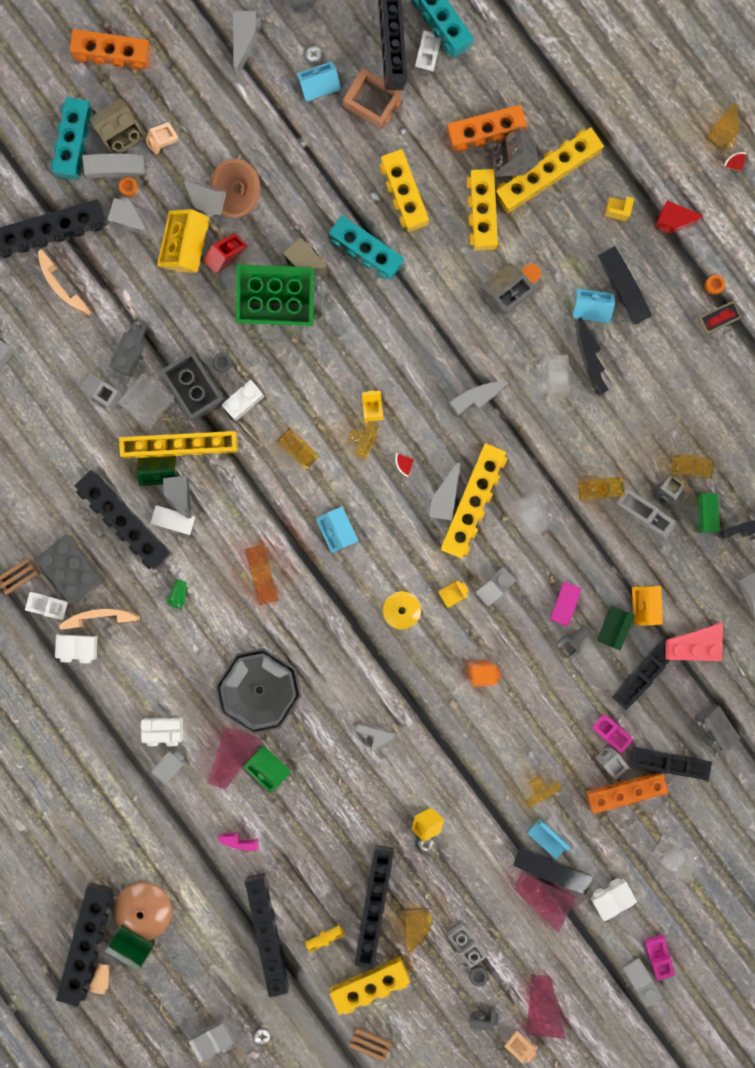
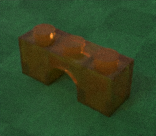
M263 544L245 549L259 605L278 601L279 596L272 577L266 545Z

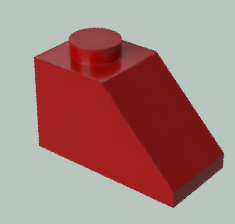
M667 200L662 206L655 227H658V230L663 233H674L696 224L701 219L702 214Z
M233 233L213 244L203 261L217 274L227 268L247 249L248 245L236 233Z

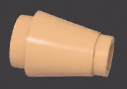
M98 963V967L89 985L91 992L98 994L106 993L109 986L110 965Z

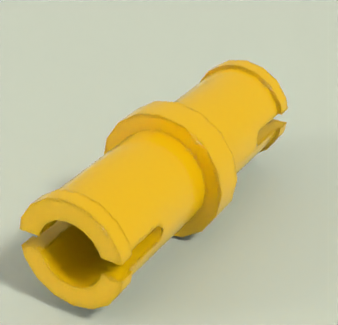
M339 924L305 941L306 947L312 953L344 937L345 932Z

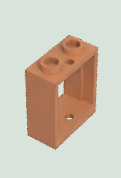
M362 68L343 99V107L382 130L385 125L388 126L393 118L391 114L394 109L398 110L402 104V91L385 90L384 80ZM367 81L393 96L381 117L355 102Z

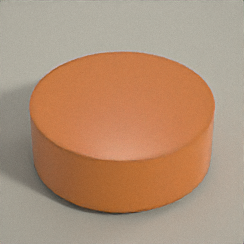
M124 177L120 180L118 189L123 196L130 198L137 194L138 184L133 178Z
M528 264L522 270L532 284L536 283L541 276V270L535 264Z
M712 275L705 282L706 291L712 295L721 293L725 288V280L720 275Z

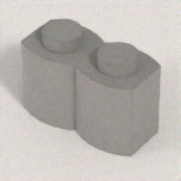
M225 1018L195 1033L189 1039V1043L199 1062L204 1060L208 1062L216 1057V1053L229 1051L233 1048L235 1037Z

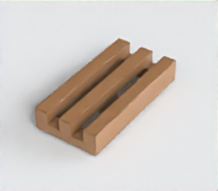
M30 558L25 559L0 576V587L4 590L5 595L10 594L39 575ZM25 565H29V567L22 570L12 578L8 579L5 582L3 581V579L7 578L8 576H10L17 570L21 569ZM30 570L33 571L32 574H30L23 580L19 581L9 589L7 588V585H9L13 581L17 580Z
M356 1027L349 1043V1047L385 1062L389 1049L392 1046L391 1041L359 1027ZM360 1034L362 1036H365L371 1040H374L378 1043L385 1045L386 1047L383 1048L381 1046H378L370 1041L358 1037L357 1035ZM355 1041H356V1042H359V1043H361V1044H363V1045H366V1046H368V1047H370V1048H372V1049H375V1050H377V1051H379V1052H382L383 1054H380V1053H378V1052H376V1051H373V1050H371V1049H369V1048H367V1047H364V1046H362V1045H360V1044H357V1043H355Z

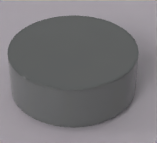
M219 353L214 357L213 366L218 372L226 373L232 368L233 362L228 354Z
M481 965L472 967L469 971L470 982L478 987L485 985L488 981L486 968Z

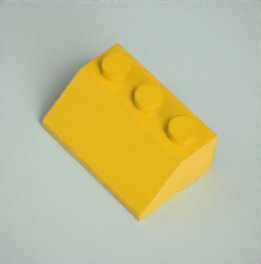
M192 209L169 211L157 266L185 273H197L200 266L201 253L204 248L209 216Z

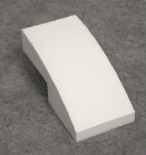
M424 30L415 64L416 68L432 72L434 71L441 38L437 39L433 32Z
M156 505L150 524L190 535L195 516L187 519L177 511Z
M30 591L25 610L63 620L68 601Z

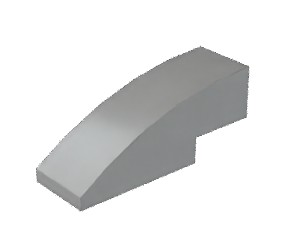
M82 155L84 175L87 179L100 177L112 179L146 175L143 155Z
M492 382L472 388L453 399L448 405L457 416L462 414L471 405L479 410L507 387L508 382Z
M628 488L616 503L625 512L664 540L667 539L676 526V521Z

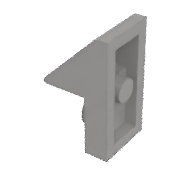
M502 567L475 593L487 606H490L516 580Z
M359 722L357 724L356 732L359 733V736L369 739L370 736H374L371 752L395 737L394 731Z

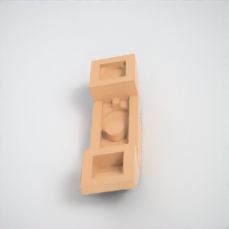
M42 249L39 250L40 266L52 289L71 307L90 315L91 311L78 295H74L72 298L69 297L52 275V272L57 267Z
M97 609L77 614L59 626L60 629L83 627L82 619L117 615V622L119 623L140 620V616L121 609Z

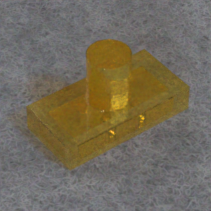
M368 420L364 433L351 430L349 434V440L359 444L354 456L360 460L366 461L380 428L376 422Z
M538 776L529 782L536 795L525 800V803L530 809L561 791L562 787L559 782H556L546 788Z

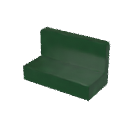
M176 456L138 458L136 474L139 486L163 485V478L177 477Z
M611 606L597 641L621 651L635 615Z
M121 925L105 952L139 971L154 944Z

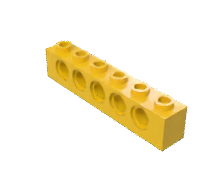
M589 128L586 131L582 129L575 135L576 138L571 141L569 139L564 141L555 152L551 150L546 153L544 159L528 173L513 176V180L506 183L505 181L498 185L495 198L506 214H509L599 154L604 145L593 129ZM575 146H581L584 149V151L578 152L575 149ZM565 156L568 162H561L559 157ZM543 167H550L552 169V172L546 173L543 170ZM534 177L537 182L532 184L528 182L527 178ZM518 187L521 193L514 194L511 189Z
M236 431L119 437L120 457L124 459L239 453L238 434Z
M486 443L483 445L440 548L441 551L462 559L463 555L467 557L471 547L468 545L470 538L474 539L478 528L475 527L477 521H482L485 510H483L485 502L489 504L493 495L490 490L493 485H497L500 478L498 471L500 467L504 468L508 459L505 457V451ZM492 462L494 464V471H486L484 468L485 463ZM480 479L487 482V488L484 490L479 489L477 486V481ZM471 497L479 499L480 504L478 507L470 505ZM465 514L472 517L470 525H465L462 522V517ZM457 532H462L465 535L464 542L458 543L455 540Z

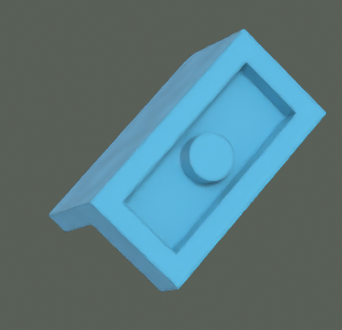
M332 61L296 73L306 101L341 90L338 74Z
M577 289L573 318L578 319L582 317L583 320L610 323L615 306V295L612 293Z
M343 507L316 518L331 553L358 541Z
M540 818L527 831V834L555 859L565 849L570 850V846Z

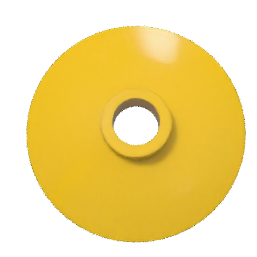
M404 591L395 592L384 602L383 616L386 622L393 628L400 630L408 629L414 626L420 618V603L411 593ZM400 607L406 609L404 614H399L398 609Z

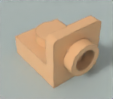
M169 122L149 129L146 136L147 146L152 149L154 154L159 153L162 147L176 143L178 140V136Z
M516 1031L504 1046L521 1063H526L527 1061L530 1063L537 1055L535 1051L538 1049V1046L530 1043L519 1031Z

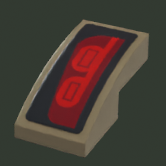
M732 301L697 319L704 334L707 335L741 319L742 316L735 302Z

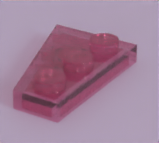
M225 727L207 783L226 789L262 738Z
M522 871L514 890L559 933L575 897Z
M531 975L527 1035L565 1038L551 977Z

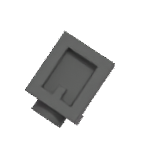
M670 473L653 497L659 503L669 507L678 498L686 484Z
M490 1006L489 1017L483 1013L470 1014L469 1026L472 1029L493 1031L494 1025L498 1024L499 1014L496 1013L494 1006Z

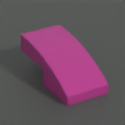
M567 582L562 583L550 616L551 621L568 627L582 588Z
M605 713L592 726L593 730L621 754L634 740Z
M220 833L218 836L219 842L235 849L258 851L259 839L240 840L239 833Z
M663 934L644 939L656 980L659 981L675 976L672 960L669 956Z

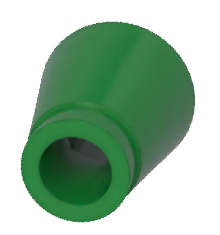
M176 579L167 598L168 606L182 609L186 600L187 582Z

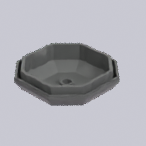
M265 648L237 653L215 686L221 713L252 734L280 729L302 696L296 668ZM258 686L263 688L262 693H257L256 688Z

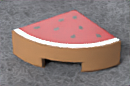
M747 152L732 154L724 162L722 168L741 172Z
M396 453V467L403 476L408 478L414 459Z

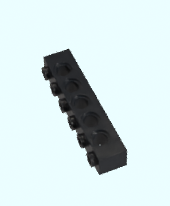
M378 0L384 89L403 91L408 76L402 1Z
M96 199L0 227V258L11 257L16 252L25 253L33 247H46L50 242H63L71 236L80 237L88 231L97 232L103 230V227L108 225L102 204ZM84 216H89V220L86 223H81V219ZM67 221H70V226L66 229H63V224ZM47 227H52V231L49 234L44 233ZM29 232H34L31 239H26ZM15 237V242L8 245L9 239Z
M90 470L74 485L78 489L76 493L83 500L87 499L91 503L89 507L96 514L100 513L104 517L102 521L109 528L114 527L117 531L115 533L121 541L126 540L130 544L128 548L135 555L139 554L143 558L142 563L148 569L157 570L173 554L95 471ZM98 488L100 490V496L97 499H94L92 496V492L94 489ZM109 502L114 506L110 513L105 510V506ZM121 516H125L127 519V523L123 527L118 524ZM134 530H138L140 533V537L136 541L131 537ZM147 544L153 546V552L149 555L144 551Z
M377 844L374 846L355 955V966L374 969L394 847Z
M266 873L248 876L245 880V887L268 996L274 997L287 994L290 986Z
M90 883L87 886L55 1001L78 1007L82 1001L86 1000L88 994L86 985L87 982L91 981L94 972L91 970L92 963H96L99 954L96 951L97 945L101 944L104 936L101 930L103 925L106 926L109 914L106 912L108 906L111 907L114 895H111L113 888L95 883ZM93 903H98L101 910L96 911L93 908ZM87 922H93L96 929H90ZM82 941L89 942L90 948H85ZM77 960L84 961L85 967H80L77 964ZM72 979H77L80 985H74Z

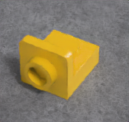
M459 580L438 591L447 608L467 598V592H469L465 583H460Z

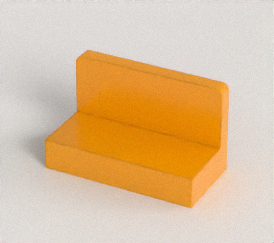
M661 586L632 587L633 614L635 615L633 624H662Z

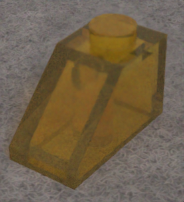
M734 102L705 137L722 152L726 147L731 148L738 140L735 138L739 133L737 106Z
M290 428L276 441L306 470L320 457Z
M674 454L671 463V473L685 477L712 480L714 461L696 455Z
M623 477L578 482L580 501L625 496Z
M428 908L405 909L408 953H412L430 932L429 926L433 925L432 913L429 914Z

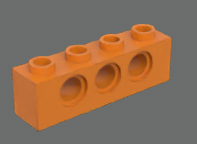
M73 29L69 51L72 57L79 62H86L87 60L99 65L108 63L119 68L129 66L134 70H142V68L148 69L151 45L147 39ZM90 46H96L94 50L88 51ZM111 48L114 49L113 53H111V54H107V53H106L107 50H109V49H111ZM128 51H133L131 56H125Z
M520 104L448 123L446 130L452 152L456 150L457 152H463L468 150V147H482L491 141L495 143L501 142L510 132L515 131L518 127L526 131L527 124L522 105ZM507 122L509 123L510 127L503 128L501 126V123ZM489 127L492 132L485 133L482 128ZM471 132L474 136L467 138L464 133Z
M490 660L466 661L467 680L473 687L497 685V680H500V669Z
M654 772L587 790L585 794L589 808L595 814L668 794L664 775L661 772Z

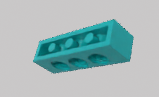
M411 0L413 6L421 12L424 22L431 26L434 36L437 39L441 38L445 52L448 55L450 54L453 59L472 48L475 39L448 0ZM427 2H431L434 5L430 6L427 4ZM437 18H443L445 21H439ZM448 33H453L455 37L449 36Z
M66 97L65 103H62L61 114L63 116L62 121L58 123L59 137L54 143V151L56 153L55 158L51 160V170L56 177L79 181L83 161L82 155H84L90 124L89 118L93 108L87 100ZM78 117L77 122L70 123L72 118ZM69 136H75L73 141L67 142ZM71 154V157H70L69 160H67V161H64V160H63V158H64L65 155Z
M343 215L339 217L328 233L329 239H331L330 242L338 248L340 246L346 250V254L354 259L355 257L359 258L363 266L368 269L372 267L377 271V275L384 280L388 278L392 281L404 263V257ZM352 235L355 237V240L349 243L345 241V237ZM363 246H368L371 250L368 253H362L360 249ZM382 256L386 259V262L378 264L376 259Z

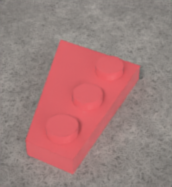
M719 622L691 633L667 639L665 659L722 661L723 623Z

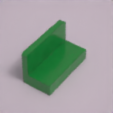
M718 493L698 494L699 533L720 532Z
M265 746L243 766L270 794L291 773Z

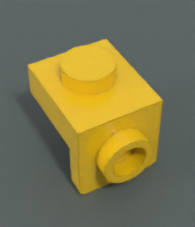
M371 390L363 392L364 421L384 420L381 391Z

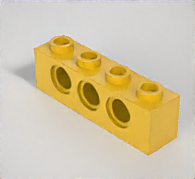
M403 149L382 156L379 168L381 174L386 175L388 180L385 182L388 192H392L394 199H392L395 210L400 212L399 222L401 227L406 228L408 233L429 225L428 215ZM399 171L402 175L400 177H393L391 173ZM401 188H405L408 191V193L406 195H400L398 193V190ZM412 206L415 211L408 213L405 211V207Z
M494 169L471 170L470 177H467V188H470L471 195L468 196V207H471L472 214H469V226H472L473 233H470V245H473L474 251L496 250L498 236ZM483 188L486 193L479 195L476 189ZM484 207L487 212L481 214L477 211V208ZM481 225L486 226L488 231L482 233L478 230V227Z
M399 956L374 969H370L330 987L329 994L338 1014L344 1013L347 1015L360 1005L362 1007L367 1006L378 997L380 999L387 997L393 990L397 989L399 991L406 988L410 983V977ZM385 976H392L393 981L387 983L383 978ZM367 984H374L376 988L370 991L365 986ZM356 992L358 996L352 999L348 996V993Z

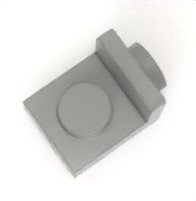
M607 746L595 757L615 781L629 769L628 765L611 746Z

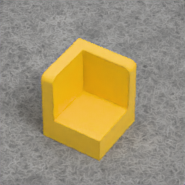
M610 197L604 216L627 221L631 214L634 198L626 197L625 200Z
M429 808L415 815L411 830L424 842L441 833L444 819L433 808Z

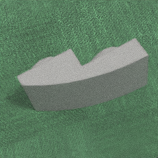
M462 922L446 933L471 968L487 957Z

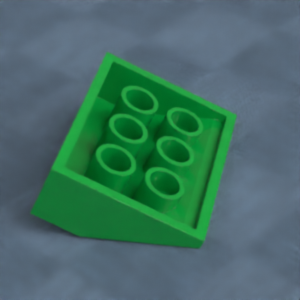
M236 264V323L313 326L314 267Z

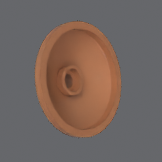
M228 159L218 165L213 172L210 186L227 192L221 214L231 218H240L249 214L256 206L260 195V182L255 169L244 160Z
M138 882L128 886L120 893L114 905V919L118 928L124 925L147 940H152L161 935L169 925L172 916V905L166 892L159 886L149 882ZM142 912L144 917H138L137 913Z

